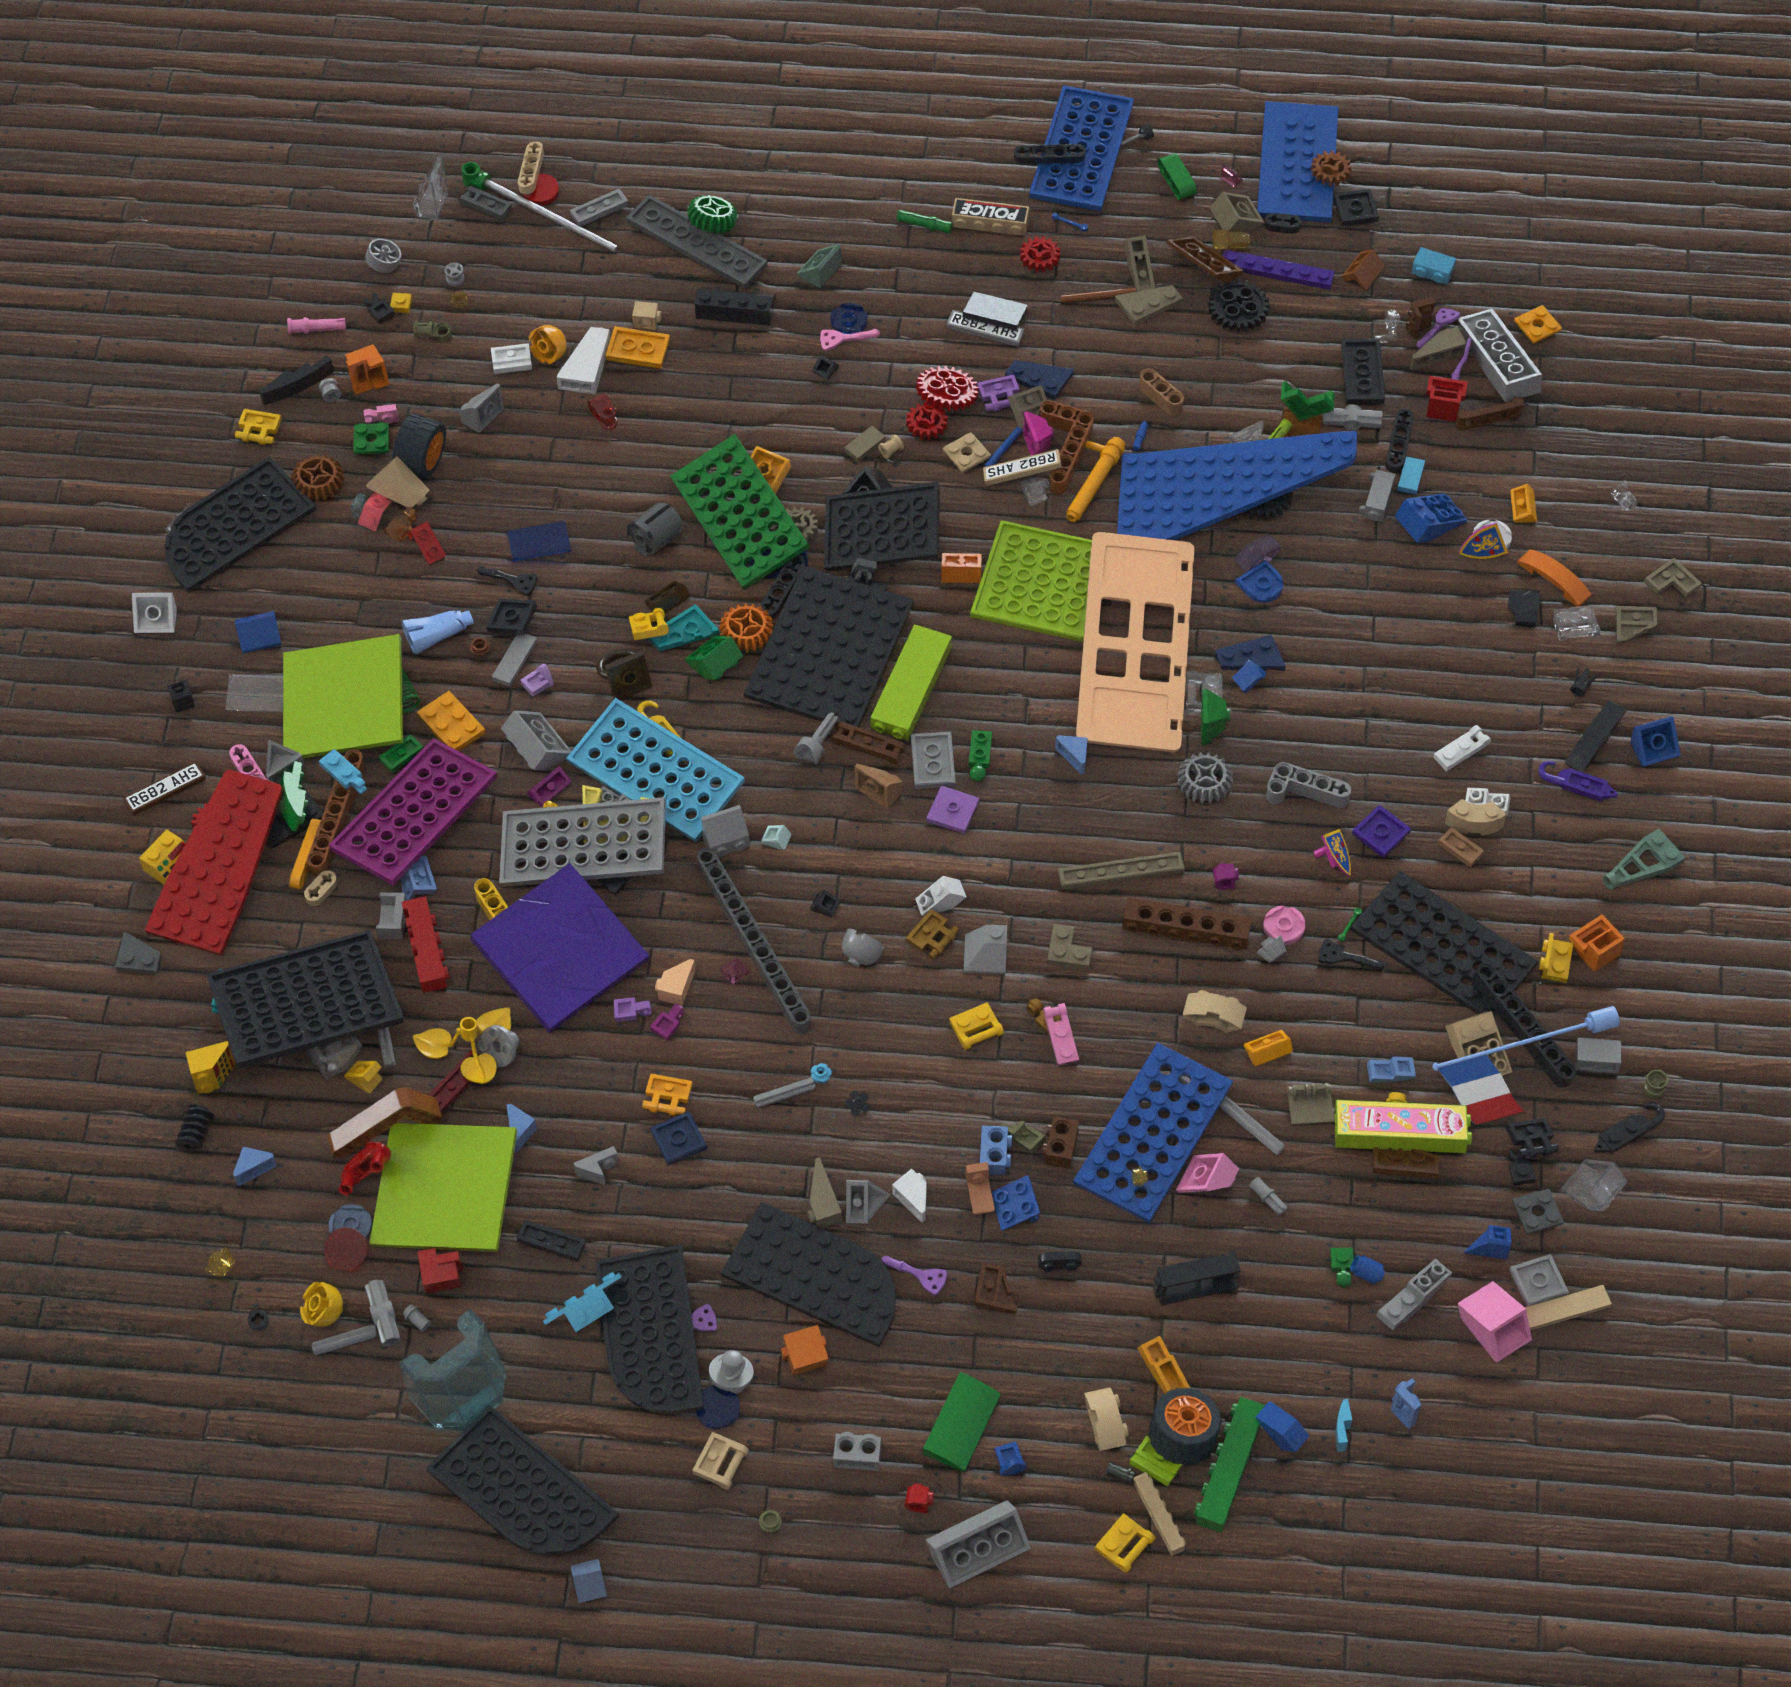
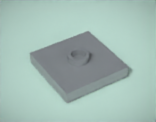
M1551 1254L1511 1266L1509 1269L1526 1307L1566 1296L1569 1293Z

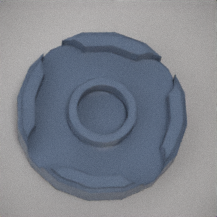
M355 1204L344 1205L339 1208L340 1210L331 1215L329 1232L333 1240L338 1244L347 1247L357 1246L365 1242L371 1235L372 1218L362 1206Z

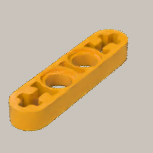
M312 818L290 876V888L302 890L309 873L307 857L321 821L319 819Z

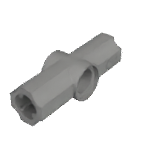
M1349 405L1345 409L1334 408V411L1323 414V425L1344 426L1345 429L1350 431L1358 430L1360 427L1381 428L1382 411L1361 410L1357 405Z
M383 1280L370 1281L365 1285V1289L371 1305L369 1308L374 1325L377 1326L383 1347L395 1346L401 1341L395 1322L394 1309L391 1300L389 1301L385 1284Z

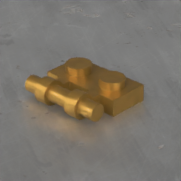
M931 909L906 937V942L922 953L927 947L930 948L931 951L928 957L934 960L937 956H941L945 951L944 948L956 939L959 928L952 926L950 930L947 929L948 920ZM940 934L943 938L937 943L934 939Z

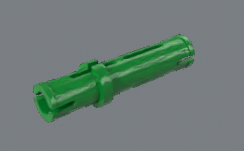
M900 209L897 213V221L929 228L930 231L937 230L950 234L953 228V222L944 221L935 216L927 217Z

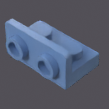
M421 856L400 878L402 892L405 893L407 900L413 899L417 894H435L437 890L427 856Z
M1413 1378L1408 1382L1402 1381L1395 1388L1396 1393L1392 1398L1393 1402L1390 1409L1408 1429L1415 1425L1421 1408L1420 1400L1412 1393L1416 1382Z

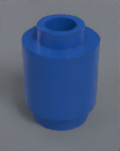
M1357 1255L1350 1266V1271L1354 1272L1355 1276L1371 1284L1380 1282L1385 1274L1383 1264L1364 1255Z

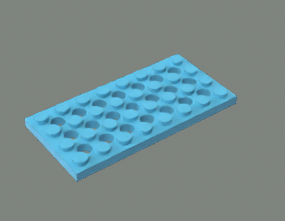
M617 698L611 702L566 758L568 763L619 795L623 793L631 800H639L641 797L655 798L654 794L656 792H664L663 797L666 801L665 823L694 842H697L703 835L701 817L722 811L745 782V778ZM618 721L625 722V725L621 728L614 726ZM634 731L641 732L637 738H632L630 735ZM606 736H611L613 738L612 741L609 743L602 742L603 738ZM649 741L657 742L653 748H648L646 745ZM622 746L629 748L625 753H619L618 749ZM594 751L600 752L597 758H591L590 754ZM665 751L673 752V755L669 758L662 756ZM638 756L645 757L641 763L634 762V759ZM610 761L616 762L613 768H607L606 764ZM681 761L689 762V765L685 768L678 766ZM654 766L661 767L657 773L650 772V769ZM626 771L632 772V776L629 778H623L622 774ZM696 772H705V775L703 777H695ZM670 776L677 777L674 783L666 782ZM642 781L649 783L646 788H639L638 784ZM714 781L722 782L718 788L711 787V784ZM686 786L693 787L690 793L682 792ZM702 796L709 797V801L706 803L698 802ZM675 801L681 803L676 809L670 807L671 803ZM694 811L697 813V816L693 819L686 817L689 812Z

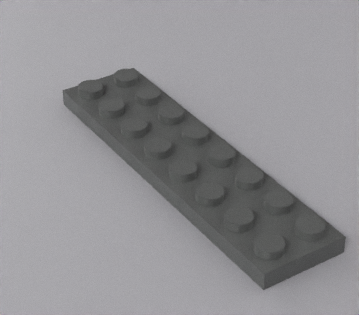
M648 195L626 217V222L744 289L768 266L766 259L723 235L696 229V226L691 225V222L688 221L687 215L651 195Z

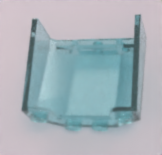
M471 1308L461 1315L457 1322L459 1331L466 1339L430 1365L423 1356L412 1354L399 1363L408 1397L435 1428L457 1427L465 1430L489 1405L495 1409L503 1402L506 1370L485 1324Z

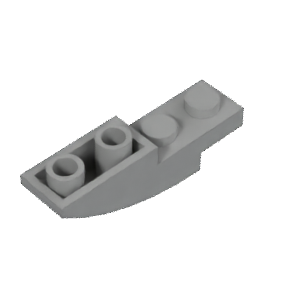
M1437 1259L1433 1260L1408 1282L1406 1288L1383 1306L1376 1316L1394 1330L1402 1322H1407L1448 1280L1452 1272Z

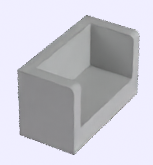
M381 892L379 896L381 901L379 925H376L378 939H403L405 916L401 902L406 901L405 893Z
M1578 1037L1575 1046L1576 1070L1618 1074L1621 1065V1041Z

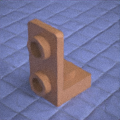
M988 1163L966 1165V1181L973 1215L993 1213L995 1208L989 1183Z

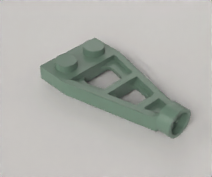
M1657 829L1645 836L1612 871L1603 875L1602 880L1609 890H1613L1616 887L1668 872L1682 864L1686 857L1660 829ZM1649 850L1659 863L1646 866L1639 857L1644 851ZM1633 862L1640 872L1629 875L1624 867Z

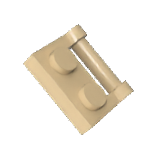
M712 1432L692 1470L693 1474L718 1484L723 1489L729 1490L732 1485L731 1480L741 1460L747 1456L749 1449L738 1442ZM732 1450L735 1452V1455L724 1476H721L718 1472L729 1451Z

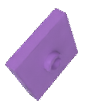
M941 786L926 820L929 823L965 834L980 798Z

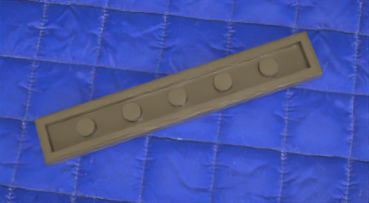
M1181 852L1059 868L1058 874L1061 889L1064 890L1184 873L1185 868Z

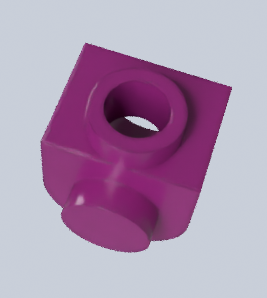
M1222 863L1217 865L1213 869L1215 887L1220 890L1235 889V880H1239L1238 868H1234V864Z

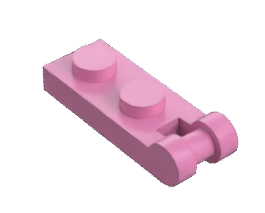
M1065 1003L1058 1004V1007L1054 1008L1050 1006L1043 1008L1057 1065L1060 1066L1079 1061ZM1060 1015L1061 1021L1054 1022L1053 1016Z

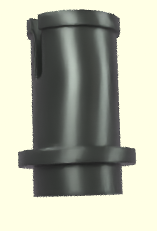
M1110 1462L1105 1475L1123 1481L1124 1485H1131L1136 1472L1131 1467L1127 1469Z

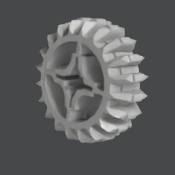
M1200 752L1198 757L1192 754L1191 759L1186 758L1184 764H1181L1178 772V785L1181 787V792L1186 793V798L1192 797L1193 802L1200 800L1201 804L1204 801H1208L1211 804L1213 799L1218 802L1220 797L1225 798L1226 793H1229L1233 784V772L1230 770L1229 763L1225 764L1224 758L1218 759L1217 754L1212 757L1209 752L1207 755H1203ZM1191 774L1194 776V782L1189 777ZM1218 774L1220 776V782L1217 781L1215 775Z

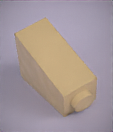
M397 456L366 485L368 489L409 509L415 504L420 506L427 499L425 495L430 491Z

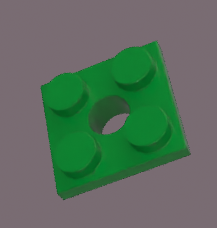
M360 423L354 425V455L389 453V423ZM370 439H376L373 442H368Z

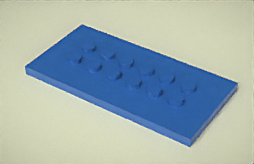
M1265 101L1257 211L1261 218H1266L1270 213L1296 215L1302 221L1331 223L1334 183H1332V186H1329V183L1322 185L1321 180L1316 181V176L1312 177L1311 164L1313 158H1316L1318 153L1323 155V151L1330 153L1333 150L1334 154H1336L1338 106Z

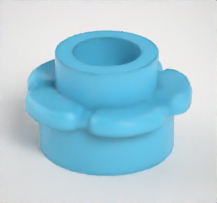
M820 1063L811 1068V1078L818 1084H824L829 1080L832 1071L826 1064Z

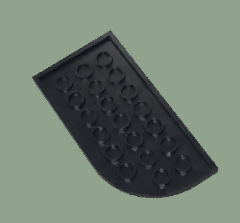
M269 456L178 516L173 522V527L170 533L167 534L165 541V555L169 570L178 583L189 593L316 511V505L305 494H301V489H296V484H293L290 477Z
M764 1202L760 1203L721 1272V1277L877 1347H880L894 1318L896 1308L894 1283L886 1266L875 1254L852 1241Z
M682 1244L595 1261L598 1286L603 1283L602 1278L611 1272L615 1275L620 1273L622 1276L603 1289L614 1309L602 1315L608 1366L617 1388L634 1405L657 1414H681L705 1409Z
M491 1405L426 1467L427 1472L507 1541L530 1553L561 1555L574 1552L598 1539L620 1517L615 1509Z

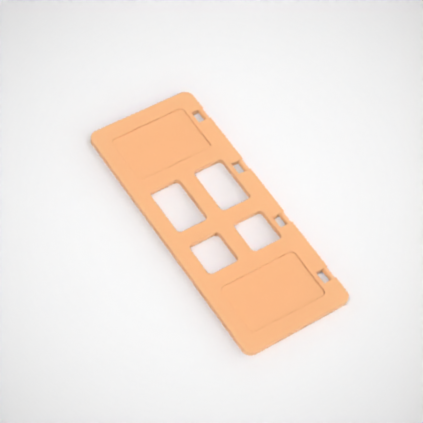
M1097 532L1093 535L1076 737L1088 738L1087 743L1172 753L1180 750L1194 562V546L1191 543ZM1182 563L1188 564V571H1181ZM1108 599L1130 603L1127 638L1102 636L1099 634L1101 600ZM1146 604L1168 606L1174 609L1171 643L1146 641L1142 638ZM1178 615L1185 616L1184 623H1177ZM1105 650L1125 653V677L1096 674L1097 651ZM1141 656L1169 658V682L1140 679ZM1174 668L1181 669V676H1174ZM1171 722H1177V730L1170 729Z

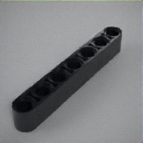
M1489 963L1480 964L1473 976L1474 985L1519 1041L1547 1034V1031L1495 967ZM1481 974H1485L1488 978H1484ZM1494 990L1499 991L1501 994L1495 993ZM1507 1006L1512 1007L1514 1011L1509 1010ZM1520 1023H1525L1528 1027H1524ZM1551 1037L1539 1040L1541 1044L1534 1041L1523 1045L1556 1086L1567 1087L1575 1076L1576 1068ZM1547 1056L1553 1057L1554 1060L1549 1059ZM1560 1072H1564L1568 1077L1563 1076Z

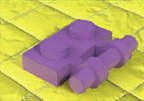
M1014 374L977 383L982 402H991L984 404L986 412L992 410L997 412L1005 407L1011 408L1008 397L1019 393V387ZM1007 397L1006 400H1002V401H998V400H997L998 398Z

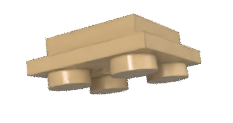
M972 432L942 448L962 473L991 457V454ZM963 453H970L971 455L967 456L963 455Z

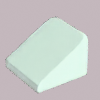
M784 825L768 826L761 843L785 850L791 833Z

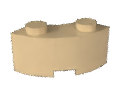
M1461 799L1447 810L1445 824L1463 834L1480 833V835H1487L1504 827L1506 814L1493 801L1475 805Z
M1200 990L1198 993L1188 994L1182 1016L1195 1026H1211L1228 1033L1242 1028L1247 1007L1239 1003V1000L1234 997H1225Z
M1111 1388L1084 1393L1087 1413L1099 1450L1125 1446V1437L1129 1436L1126 1423H1122L1118 1408L1121 1406L1118 1394L1114 1395Z

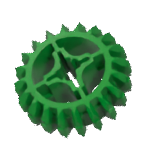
M701 195L691 200L687 216L688 221L691 222V225L696 226V229H702L703 232L708 231L715 234L720 232L724 234L734 228L738 212H736L737 208L734 207V204L729 203V200H723L722 197Z

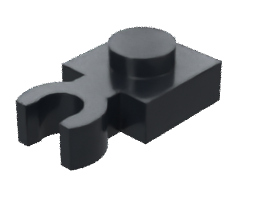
M372 293L374 299L372 301H369L366 297L364 298L365 306L368 307L369 313L379 324L395 316L392 307L384 299L379 301L376 293Z
M1509 1149L1508 1158L1512 1163H1509L1508 1168L1513 1185L1535 1183L1536 1177L1531 1160H1524V1157L1519 1158L1517 1155H1514L1512 1149Z

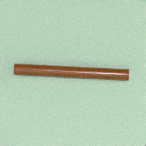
M1136 288L1061 295L1060 297L1061 303L1114 298L1116 295L1136 292Z

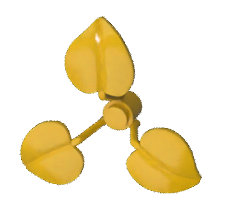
M500 1008L487 1012L477 1020L472 1017L463 1018L460 1021V1028L456 1029L457 1032L453 1039H451L449 1032L440 1028L430 1029L421 1034L413 1035L415 1046L424 1056L431 1059H440L447 1056L448 1047H453L461 1034L465 1041L471 1042L473 1057L466 1058L462 1062V1075L471 1082L488 1083L496 1074V1061L488 1053L477 1056L474 1039L478 1036V1033L482 1035L483 1031L492 1025H500L510 1031V1008Z

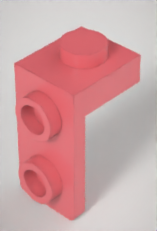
M374 492L364 504L358 524L376 532L384 511L393 500Z

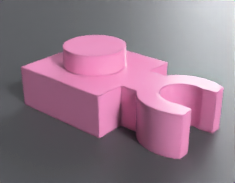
M396 404L376 406L377 410H363L365 424H372L375 421L389 424L398 422Z

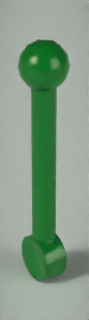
M1360 908L1354 909V915L1342 934L1338 935L1340 942L1346 940V934L1355 919L1361 916L1362 910Z

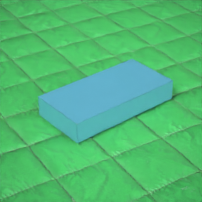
M1406 456L1398 484V491L1417 494L1425 460Z

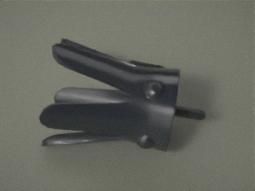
M1577 668L1574 684L1570 688L1575 697L1585 696L1587 688L1597 677L1594 675L1585 684L1589 668H1586L1581 676L1579 675V668Z

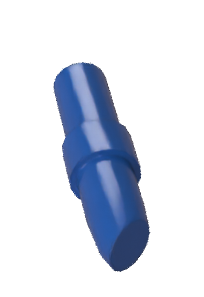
M1145 420L1136 433V439L1132 447L1134 451L1140 450L1148 428Z

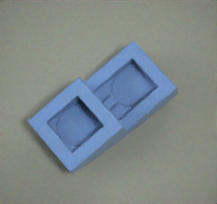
M1392 1057L1390 1061L1369 1060L1367 1063L1370 1083L1397 1082L1416 1077L1413 1057Z

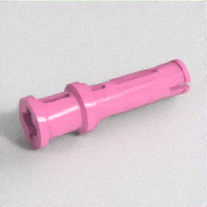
M307 317L298 320L287 318L288 335H292V333L308 334L312 331L346 330L345 318L309 320Z

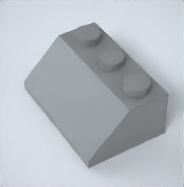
M513 711L501 727L502 731L506 734V738L514 744L517 752L525 758L528 766L533 770L547 771L566 760L567 756L572 752L541 712Z

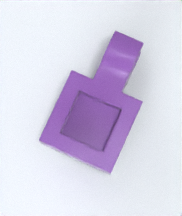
M635 997L614 999L615 1021L637 1020V1014L642 1016L652 1015L650 1001L636 1003Z

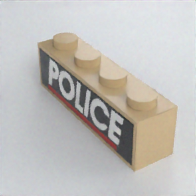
M955 198L952 212L953 227L1026 236L1029 207Z

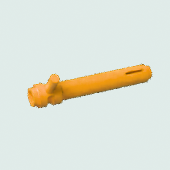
M1113 437L1105 446L1091 441L1086 442L1085 448L1101 452L1100 459L1067 509L1066 518L1069 521L1076 522L1080 520L1112 467L1118 463L1126 446L1121 438Z

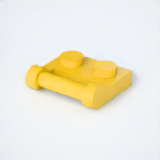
M656 608L652 613H636L633 616H629L634 640L662 636L669 632L662 608ZM651 622H657V626L652 627Z
M988 1002L949 1018V1023L964 1050L970 1049L971 1045L990 1037L1004 1034L1003 1027L998 1022ZM988 1026H992V1028H990V1029H988V1030H985V1031H983V1032H980V1033H978V1034H975V1035H973V1036H971V1037H967V1035H969V1034H972V1033H974V1032H976V1031H979V1030H981V1029H984V1028H986V1027H988Z
M1123 1513L1098 1542L1095 1550L1120 1570L1127 1573L1132 1568L1131 1564L1148 1544L1154 1542L1156 1537ZM1139 1536L1141 1539L1124 1559L1120 1558L1119 1556L1132 1540Z

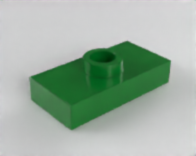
M410 734L403 739V743L396 744L379 756V760L393 774L410 762L424 747Z

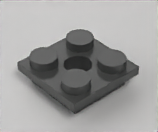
M1550 1189L1512 1199L1526 1234L1564 1224ZM1536 1209L1542 1211L1543 1215L1535 1216L1532 1213V1211Z

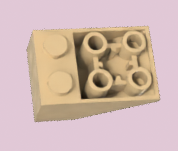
M1492 1011L1445 1026L1451 1045L1458 1058L1503 1046ZM1505 1050L1487 1055L1502 1076L1512 1072Z

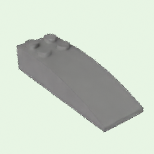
M1492 308L1457 319L1466 341L1468 338H1471L1470 349L1480 367L1506 403L1512 401L1515 397L1523 398L1541 392L1542 374Z

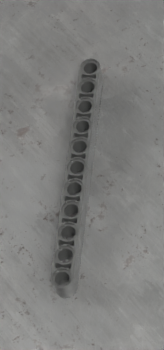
M702 848L697 854L699 871L791 1028L797 1034L807 1033L811 1027L810 1013L718 856L713 849Z

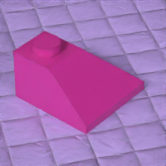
M1028 411L1024 412L1023 437L1030 455L1047 452L1051 447V438L1054 437L1052 427L1048 426L1046 419Z

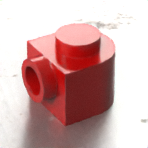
M913 1484L908 1487L905 1508L912 1512L928 1514L929 1505L933 1506L934 1492H930L929 1487H925L922 1484Z

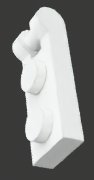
M1475 725L1469 732L1434 753L1433 758L1447 772L1486 747L1491 742V738L1488 735H1484L1482 729Z

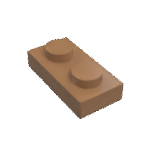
M1452 827L1438 841L1439 846L1470 868L1484 854L1482 848Z

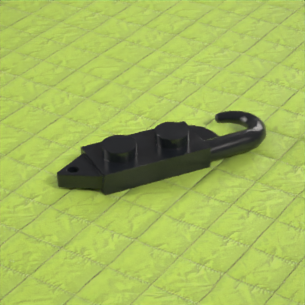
M1655 1102L1645 1103L1643 1107L1655 1108L1657 1116L1648 1121L1640 1114H1632L1599 1134V1140L1594 1153L1610 1152V1154H1613L1645 1135L1647 1131L1656 1127L1664 1120V1109Z

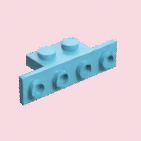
M611 1272L602 1278L603 1283L596 1287L595 1284H592L583 1290V1296L578 1299L576 1296H573L565 1301L564 1304L566 1306L559 1311L557 1308H554L545 1314L547 1318L543 1320L544 1324L546 1325L560 1315L565 1314L575 1332L614 1309L603 1289L622 1277L621 1274L615 1275Z

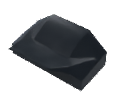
M1509 590L1508 608L1515 615V625L1536 627L1539 590Z

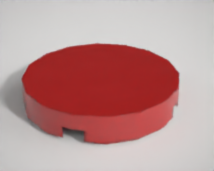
M539 174L534 192L523 194V197L535 204H539V206H544L556 200L559 193V185L552 176Z

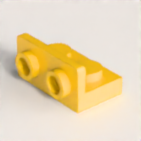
M1550 933L1548 940L1544 939L1542 952H1546L1545 958L1541 957L1539 970H1543L1542 979L1567 983L1573 943L1554 940V934Z

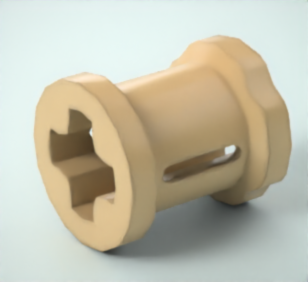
M892 435L890 440L880 443L878 449L885 459H889L896 451L903 450L904 445L897 435Z

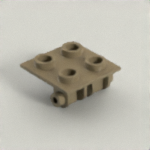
M1330 1083L1293 1084L1292 1086H1287L1291 1125L1335 1122L1331 1098L1332 1085Z

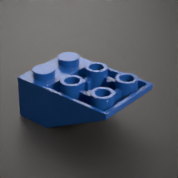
M1445 493L1405 499L1395 514L1396 519L1417 543L1431 541L1468 521L1463 512L1457 508L1451 501V498Z

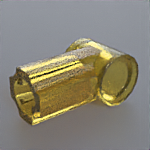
M1213 230L1212 249L1248 248L1250 244L1249 232Z

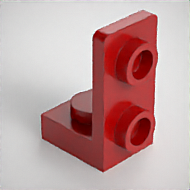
M428 522L411 529L407 533L410 540L414 539L429 565L446 556Z

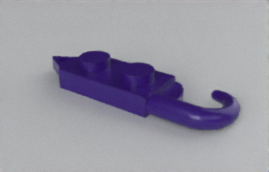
M1545 761L1539 766V776L1546 782L1561 786L1562 789L1598 801L1617 798L1618 793L1608 785L1606 780L1570 768L1562 770L1558 776L1546 773L1545 767L1555 765L1554 761Z

